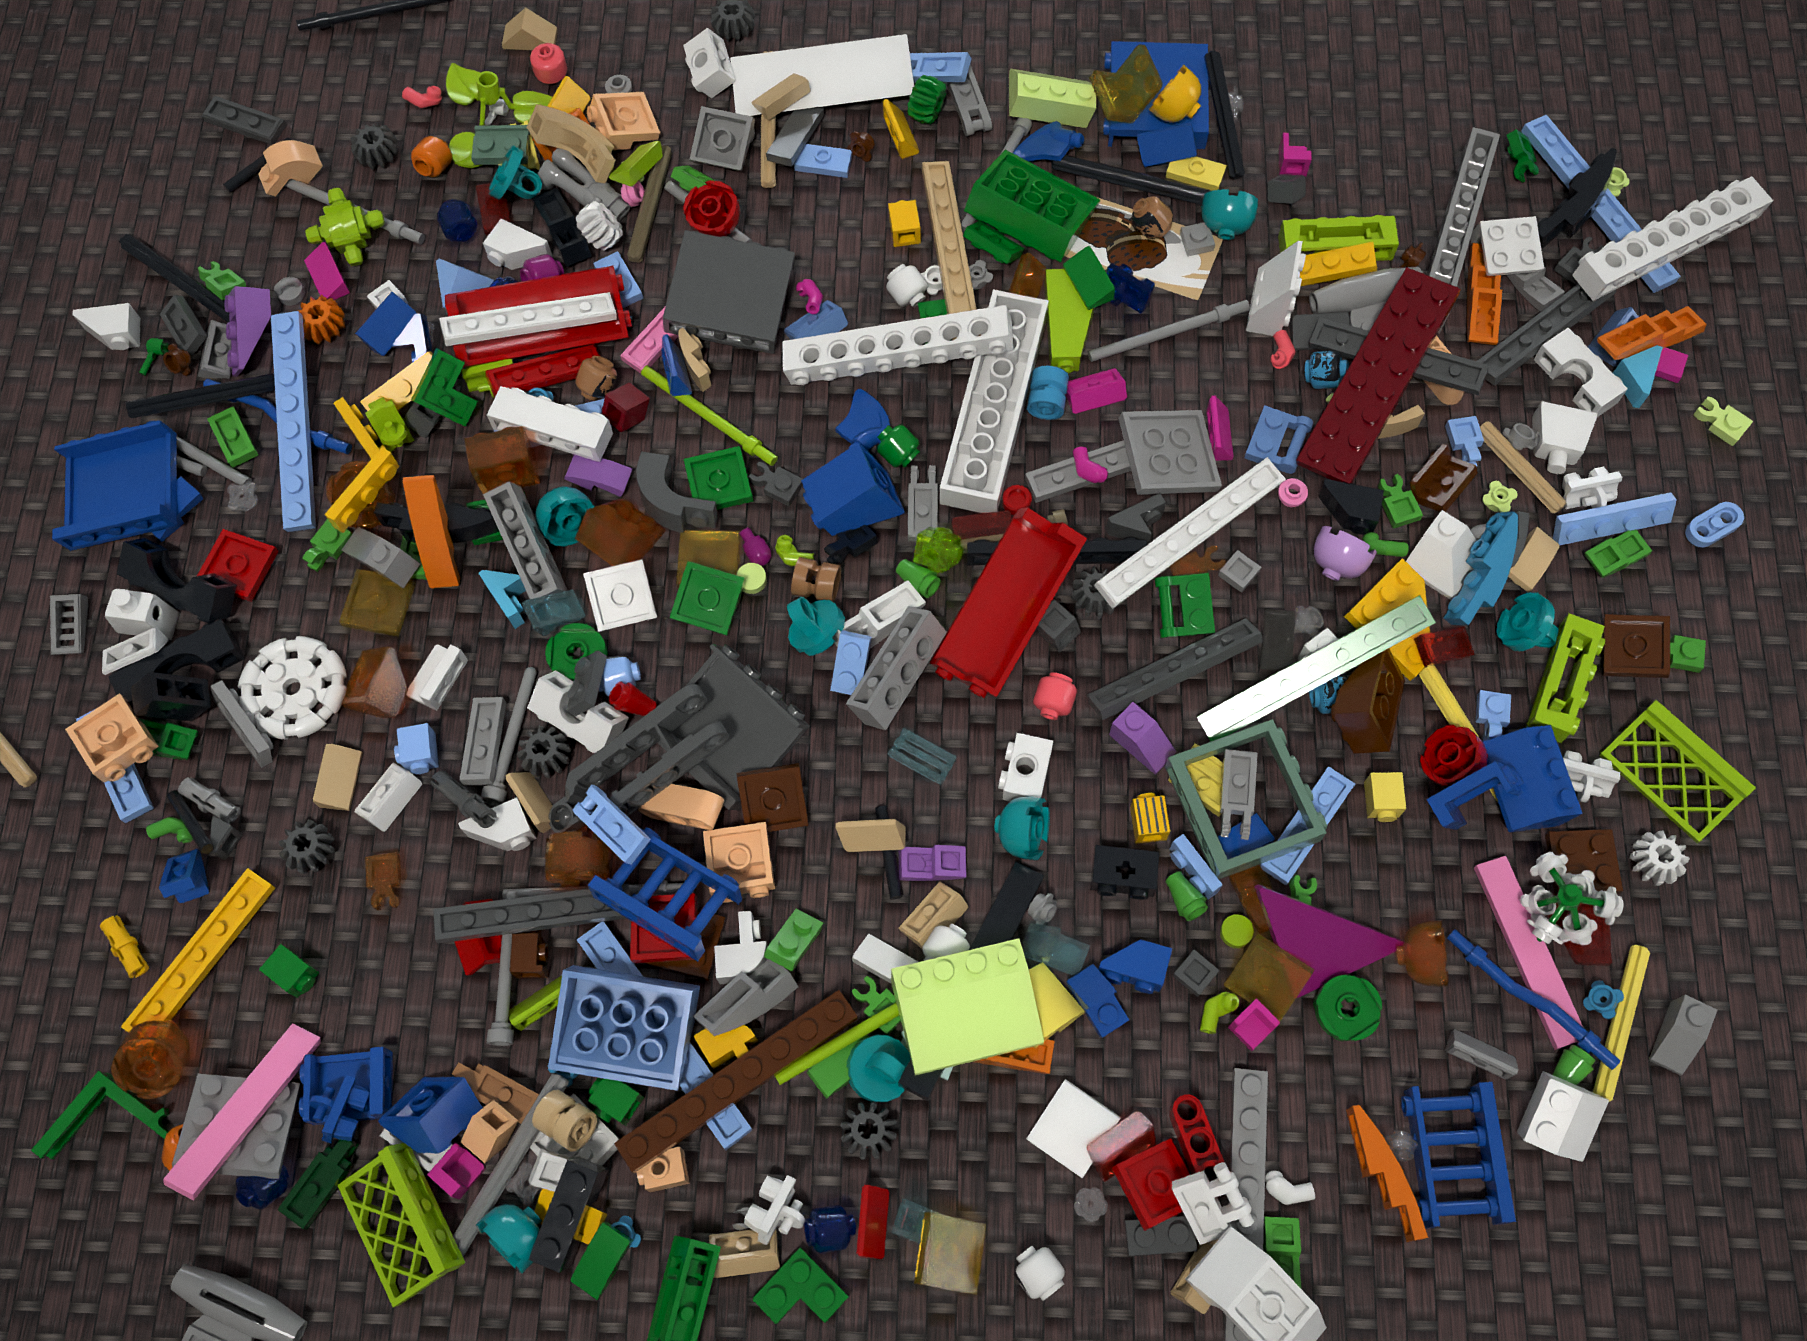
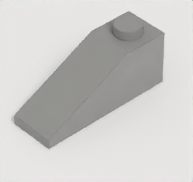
M357 527L341 550L402 588L405 587L420 563L400 548L360 527Z

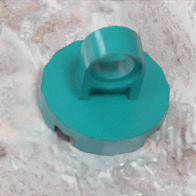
M514 145L509 148L504 156L508 158V161L505 160L502 165H499L490 184V192L488 193L490 196L499 200L506 190H509L524 199H531L540 192L542 181L539 175L520 164L524 153L523 150ZM522 179H530L534 183V191L529 192L525 190L521 183Z
M1528 592L1514 599L1517 604L1510 611L1505 608L1497 623L1496 633L1503 644L1513 651H1525L1534 646L1551 648L1556 645L1559 628L1553 624L1555 609L1552 602L1539 593Z
M800 597L787 605L789 616L793 621L789 628L788 638L790 644L799 653L805 652L808 656L822 653L835 642L832 637L836 634L837 630L842 631L844 628V614L830 600H819L810 603L806 598Z
M874 1035L861 1040L851 1050L847 1060L850 1086L860 1097L870 1102H888L898 1098L905 1091V1089L898 1086V1082L911 1059L908 1050L899 1040L888 1035Z

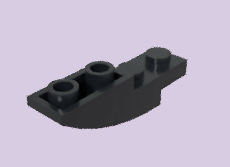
M1611 148L1605 155L1603 153L1599 154L1592 161L1590 168L1586 172H1580L1575 175L1569 183L1568 198L1558 205L1556 212L1549 219L1545 217L1537 224L1541 250L1562 231L1571 238L1592 216L1611 180L1617 154L1616 149Z
M377 502L374 514L382 526L397 528L407 542L416 543L408 508L396 502H390L389 504ZM455 502L444 504L448 516L447 528L452 543L471 541L499 532L489 509L481 507L477 508V510L465 508L463 505Z

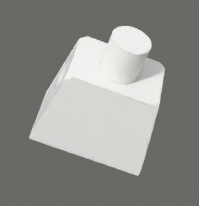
M1541 401L1532 417V426L1535 432L1533 441L1536 443L1533 453L1537 458L1548 460L1547 470L1550 473L1562 474L1566 471L1567 464L1575 465L1585 451L1598 413Z
M114 589L112 591L105 612V618L117 633L136 636L156 627L168 640H172L180 615L177 610L154 594L125 589Z

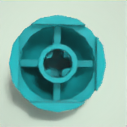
M1227 189L1213 190L1204 195L1202 218L1205 225L1213 233L1218 234V238L1224 240L1234 239V236L1249 230L1255 222L1258 198L1243 191H1238V196L1229 195V190Z
M562 486L552 489L539 500L536 507L537 525L543 536L555 546L565 547L576 544L580 541L576 536L585 531L589 534L597 521V510L591 500L583 492L572 487Z
M1029 796L1015 798L1003 808L1001 815H997L994 824L995 832L999 833L1002 846L1012 856L1030 860H1038L1042 856L1044 851L1038 850L1040 841L1043 839L1047 842L1050 826L1049 807L1042 806V803L1046 802L1045 798Z
M513 1204L495 1207L476 1224V1227L482 1234L485 1232L490 1237V1244L514 1268L517 1267L519 1273L522 1274L533 1263V1261L529 1260L540 1230L537 1225L542 1220L529 1206L524 1210Z

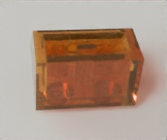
M621 498L587 509L575 539L611 566L641 560L663 536L665 529L656 524L652 517L644 515L634 508L631 502Z

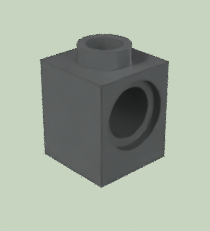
M1055 599L1050 603L1036 628L1039 635L1059 653L1081 633L1076 618Z

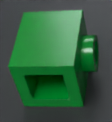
M597 1078L589 1090L591 1097L588 1102L595 1106L593 1113L607 1123L614 1118L624 1126H627L644 1100V1097L621 1081Z

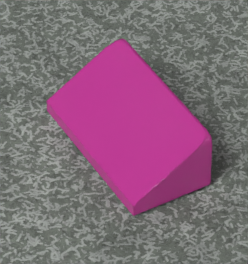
M322 242L304 261L320 296L323 295L327 300L330 298L335 300L350 292L326 242Z
M1114 368L1068 381L1067 393L1065 395L1072 412L1077 414L1125 400L1127 398L1126 383L1117 369Z
M1211 396L1206 414L1209 439L1215 461L1233 460L1229 411L1216 396Z

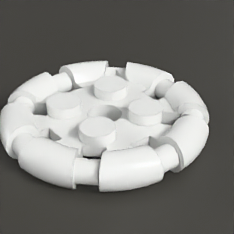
M297 636L295 640H287L286 637L278 639L258 651L260 654L253 661H248L238 682V688L241 689L239 705L244 712L249 710L257 722V730L260 733L265 732L269 737L277 739H288L289 736H297L298 738L308 736L327 725L326 721L332 714L336 715L343 704L347 687L344 685V679L347 677L344 664L334 650L329 651L327 645L317 639L305 636ZM297 651L298 658L290 659V652ZM320 658L322 663L316 668L313 664ZM271 662L272 664L263 672L262 669ZM331 681V685L325 688V682ZM294 682H299V691L293 695H287L288 686ZM261 689L262 696H254V690ZM319 701L323 707L315 714L311 709ZM269 710L274 712L270 717H264ZM289 719H297L295 724H289Z

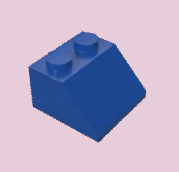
M423 1077L378 1122L383 1128L417 1153L439 1154L450 1147L452 1144L451 1140L460 1131L467 1128L472 1116L479 1112L482 1106L465 1077Z

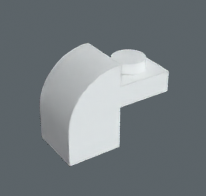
M751 911L738 912L740 944L714 946L716 979L719 984H728L741 971L749 977L767 960L764 955L768 945L766 941L756 942V939H761L760 921L754 920Z

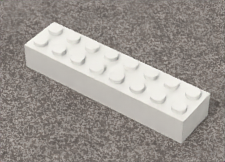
M993 289L988 308L1007 305L1012 319L1014 350L1005 351L997 355H978L974 358L940 485V504L997 516L1032 373L1047 321L1048 300Z

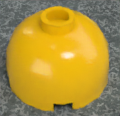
M1185 65L1177 71L1178 74L1175 78L1168 82L1149 108L1150 112L1163 121L1179 122L1185 116L1191 119L1201 106L1197 102L1201 95V84L1196 75Z

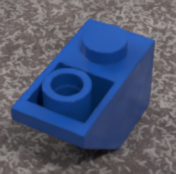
M1140 939L1102 960L1098 970L1112 984L1121 985L1123 981L1135 985L1134 989L1143 993L1153 994L1154 991L1160 992L1164 984L1172 948Z

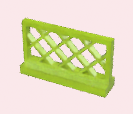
M1657 700L1600 754L1603 759L1611 761L1612 767L1616 771L1620 772L1629 783L1696 843H1699L1744 798L1756 789L1753 784ZM1642 722L1646 723L1653 730L1654 741H1637L1636 728ZM1631 734V741H1624ZM1617 746H1631L1632 763L1619 762L1611 752ZM1637 746L1654 747L1655 763H1638ZM1660 747H1673L1678 752V763H1661ZM1627 768H1633V773ZM1638 768H1656L1657 785H1645L1639 780ZM1662 768H1679L1680 785H1663ZM1685 768L1699 770L1703 774V785H1686ZM1663 790H1680L1681 807H1669L1664 802ZM1686 790H1704L1705 807H1687ZM1710 790L1722 791L1731 801L1724 808L1711 807ZM1676 812H1682V817L1679 816ZM1688 812H1705L1706 826L1699 833L1689 825ZM1711 812H1718V814L1712 819Z
M405 1143L385 1147L378 1152V1157L338 1184L341 1195L393 1308L400 1306L448 1272L454 1271L465 1264V1260L414 1152ZM382 1164L388 1174L387 1184L376 1181L379 1166ZM357 1182L366 1184L363 1201L356 1198L351 1187ZM375 1188L385 1191L382 1208L371 1204ZM394 1194L399 1197L403 1206L401 1214L390 1211ZM369 1212L380 1215L377 1231L370 1229L367 1222ZM389 1218L399 1221L396 1238L385 1235ZM408 1225L413 1227L417 1236L415 1245L404 1241ZM383 1242L394 1245L391 1262L385 1260L381 1253ZM403 1249L414 1253L410 1269L399 1265ZM422 1256L427 1258L433 1270V1273L430 1275L419 1272ZM397 1273L408 1276L406 1291L400 1294L395 1283Z

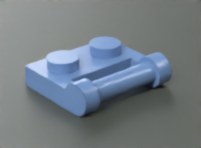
M1264 405L1244 458L1260 463L1268 457L1279 471L1289 474L1295 473L1298 466L1296 459L1306 434L1312 429L1313 420L1306 416L1297 417ZM1286 429L1295 430L1286 456H1277Z

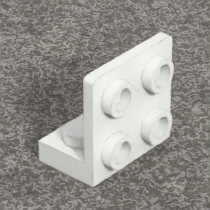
M1536 216L1480 221L1473 230L1470 238L1471 245L1472 243L1482 244L1487 276L1541 272L1544 269Z

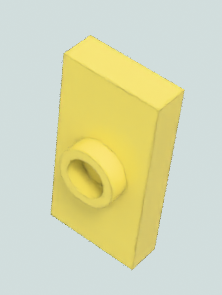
M1195 156L1170 162L1166 178L1211 191L1219 190L1227 165Z

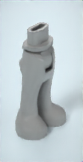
M557 148L552 154V161L545 160L537 175H539L542 181L541 189L548 191L556 185L569 193L583 206L593 201L599 204L602 203L607 209H611L618 222L630 210V205L623 201L621 194L617 193L607 182H595L589 171L567 150ZM564 172H568L571 175L575 176L585 185L578 184Z

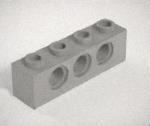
M509 481L483 494L530 601L544 605L568 593L521 486Z
M907 607L848 699L846 705L865 725L882 730L888 728L945 637L947 631L931 611Z

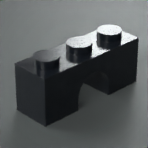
M581 1157L567 1160L531 1251L530 1261L558 1273L571 1267L584 1235L579 1232L582 1221L591 1204L598 1199L609 1170L608 1168Z

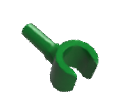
M149 339L146 343L147 358L139 373L146 376L156 355L164 356L169 351V344L164 343L163 339Z

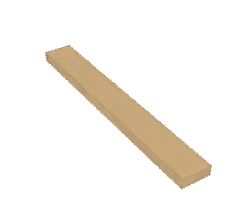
M949 161L922 162V175L947 314L977 310Z

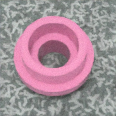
M640 181L632 187L622 184L621 196L631 207H635L642 202L645 191Z
M1287 479L1280 484L1278 489V497L1287 507L1302 505L1308 496L1306 485L1298 479ZM1289 489L1296 490L1298 494L1290 493Z

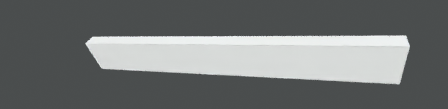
M1268 457L1101 578L1094 586L1112 609L1277 488L1286 479Z

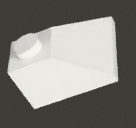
M1442 510L1427 529L1406 562L1424 579L1425 584L1452 600L1464 586L1465 577L1474 570V568L1466 563V560L1471 554V547L1477 540L1467 525Z

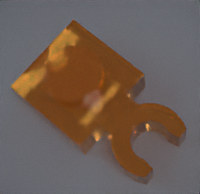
M1211 546L1206 550L1203 557L1199 558L1197 552L1194 551L1179 559L1169 569L1173 576L1208 573V569H1221L1226 561L1223 559L1220 562H1213L1210 559V555L1217 552L1218 547Z
M394 852L365 857L366 887L369 890L376 889L371 897L372 907L377 911L381 910V900L389 897V905L392 908H397L399 901L392 887L401 886L400 855Z

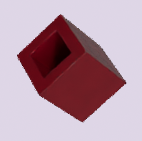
M629 382L605 394L601 414L609 419L613 427L623 432L645 420L650 398Z

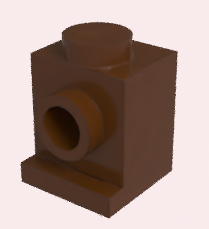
M542 930L512 934L510 973L517 979L549 978V971L543 966V962L548 961L549 948L548 943H544V939L541 937Z

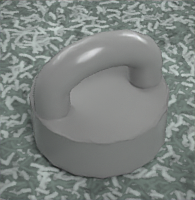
M295 277L283 278L274 287L276 296L285 305H296L305 297V288L300 280Z

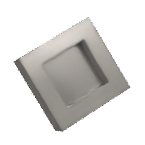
M1205 223L1181 227L1180 236L1187 256L1214 251L1215 242L1211 230Z
M1237 550L1221 568L1218 576L1242 593L1258 575L1261 566Z

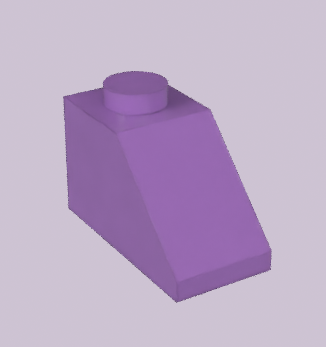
M1134 702L1112 723L1109 735L1155 775L1166 765L1168 757L1176 754V750L1158 723Z

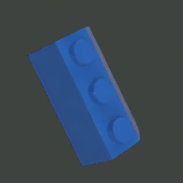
M1551 725L1527 727L1483 741L1488 754L1487 765L1497 761L1508 764L1510 767L1514 766L1524 781L1520 785L1524 793L1518 796L1507 793L1502 784L1493 787L1508 832L1556 827L1583 814Z

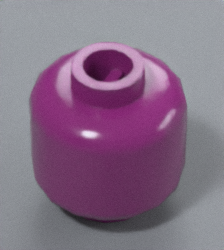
M548 254L524 261L523 268L520 269L521 281L564 274L561 263L558 260L555 261Z

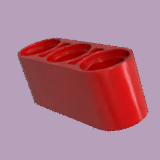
M1189 1094L1178 1097L1170 1107L1169 1117L1191 1175L1201 1172L1206 1168L1213 1169L1218 1163H1225L1199 1099ZM1188 1104L1194 1111L1193 1119H1182L1177 1111L1178 1105ZM1192 1136H1200L1205 1140L1207 1147L1204 1153H1198L1192 1149L1190 1145Z

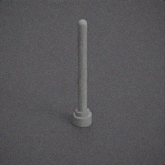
M533 667L526 668L497 761L494 784L483 786L480 797L484 803L498 806L505 803L508 794L505 791L506 786L504 785L505 775L508 772L537 671Z
M510 890L506 893L505 899L518 898V894L516 891ZM512 934L502 935L495 1023L491 1024V1029H488L487 1044L494 1046H510L514 1042V1030H511V1024L508 1023L512 974L510 973Z

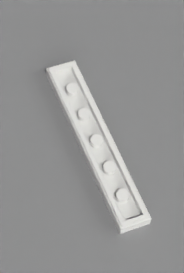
M610 292L442 317L439 320L445 345L452 346L617 320V313Z

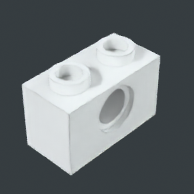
M706 28L683 45L686 53L685 61L693 77L691 82L698 92H703L710 98H713L736 81L724 40L709 28Z
M1017 733L1015 743H1008L1005 760L1010 761L1008 771L1002 770L998 789H1003V800L1011 801L1018 797L1027 796L1041 798L1053 740ZM1028 765L1033 769V772L1023 775L1017 771V767Z

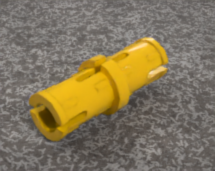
M116 915L115 917L111 916L105 919L100 924V928L112 946L111 952L113 956L118 957L122 962L129 978H134V976L137 978L146 973L149 965L139 952L136 938L130 936L120 916Z

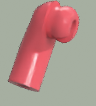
M431 86L427 88V93L421 94L410 87H406L402 92V98L419 108H427L438 105L441 102L442 91L437 86Z

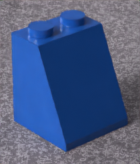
M860 443L855 444L801 480L805 489L803 497L813 510L811 518L814 524L820 530L824 528L832 536L850 529L860 528L863 525H870L890 519L905 512L888 470Z

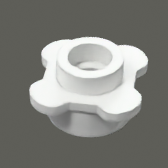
M930 266L925 272L921 273L928 283V294L936 295L939 290L943 289L939 266Z

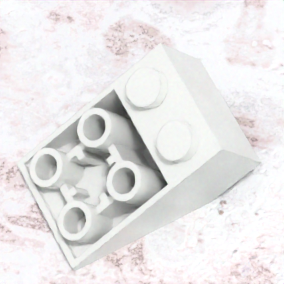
M1297 241L1258 268L1246 331L1273 336L1276 332L1282 330L1283 326L1288 327L1291 311L1293 312L1296 296H1298L1302 278L1299 277L1306 254L1301 253L1303 241Z

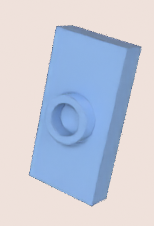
M806 144L794 163V169L799 172L848 178L853 155L851 150Z

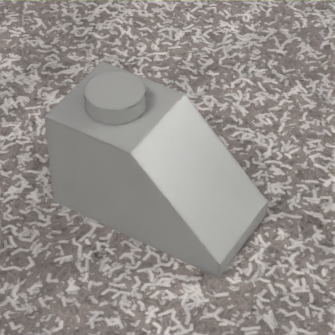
M1683 995L1671 1001L1649 1061L1680 1076L1683 1075L1707 1040L1717 1009L1688 995Z

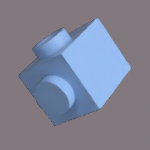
M428 723L397 728L398 745L394 746V755L398 764L400 763L412 774H424L429 772L431 768L439 767L436 733Z

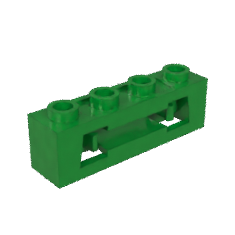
M674 1235L647 1341H697L721 1246ZM702 1264H707L703 1276L700 1274ZM703 1280L702 1286L697 1285L698 1281Z

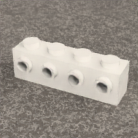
M500 386L487 413L489 422L494 430L597 462L601 461L613 434L609 419L600 413L584 412L571 404L561 405L545 396L535 397L526 394L519 388L509 389Z

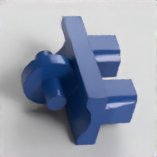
M346 1075L335 1101L332 1100L335 1089L330 1087L325 1088L322 1096L312 1095L309 1101V1105L316 1109L313 1120L322 1122L325 1114L329 1113L322 1130L323 1137L321 1141L332 1143L333 1138L352 1141L359 1121L345 1117L343 1114L346 1107L364 1112L369 1101L370 1091L355 1085V1077Z

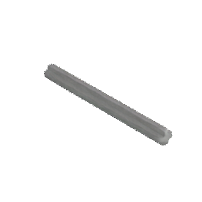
M551 1074L454 1233L453 1237L462 1256L465 1255L479 1232L476 1224L493 1209L539 1133V1130L532 1123L533 1113L537 1105L549 1092L553 1090L564 1092L569 1081L560 1074Z

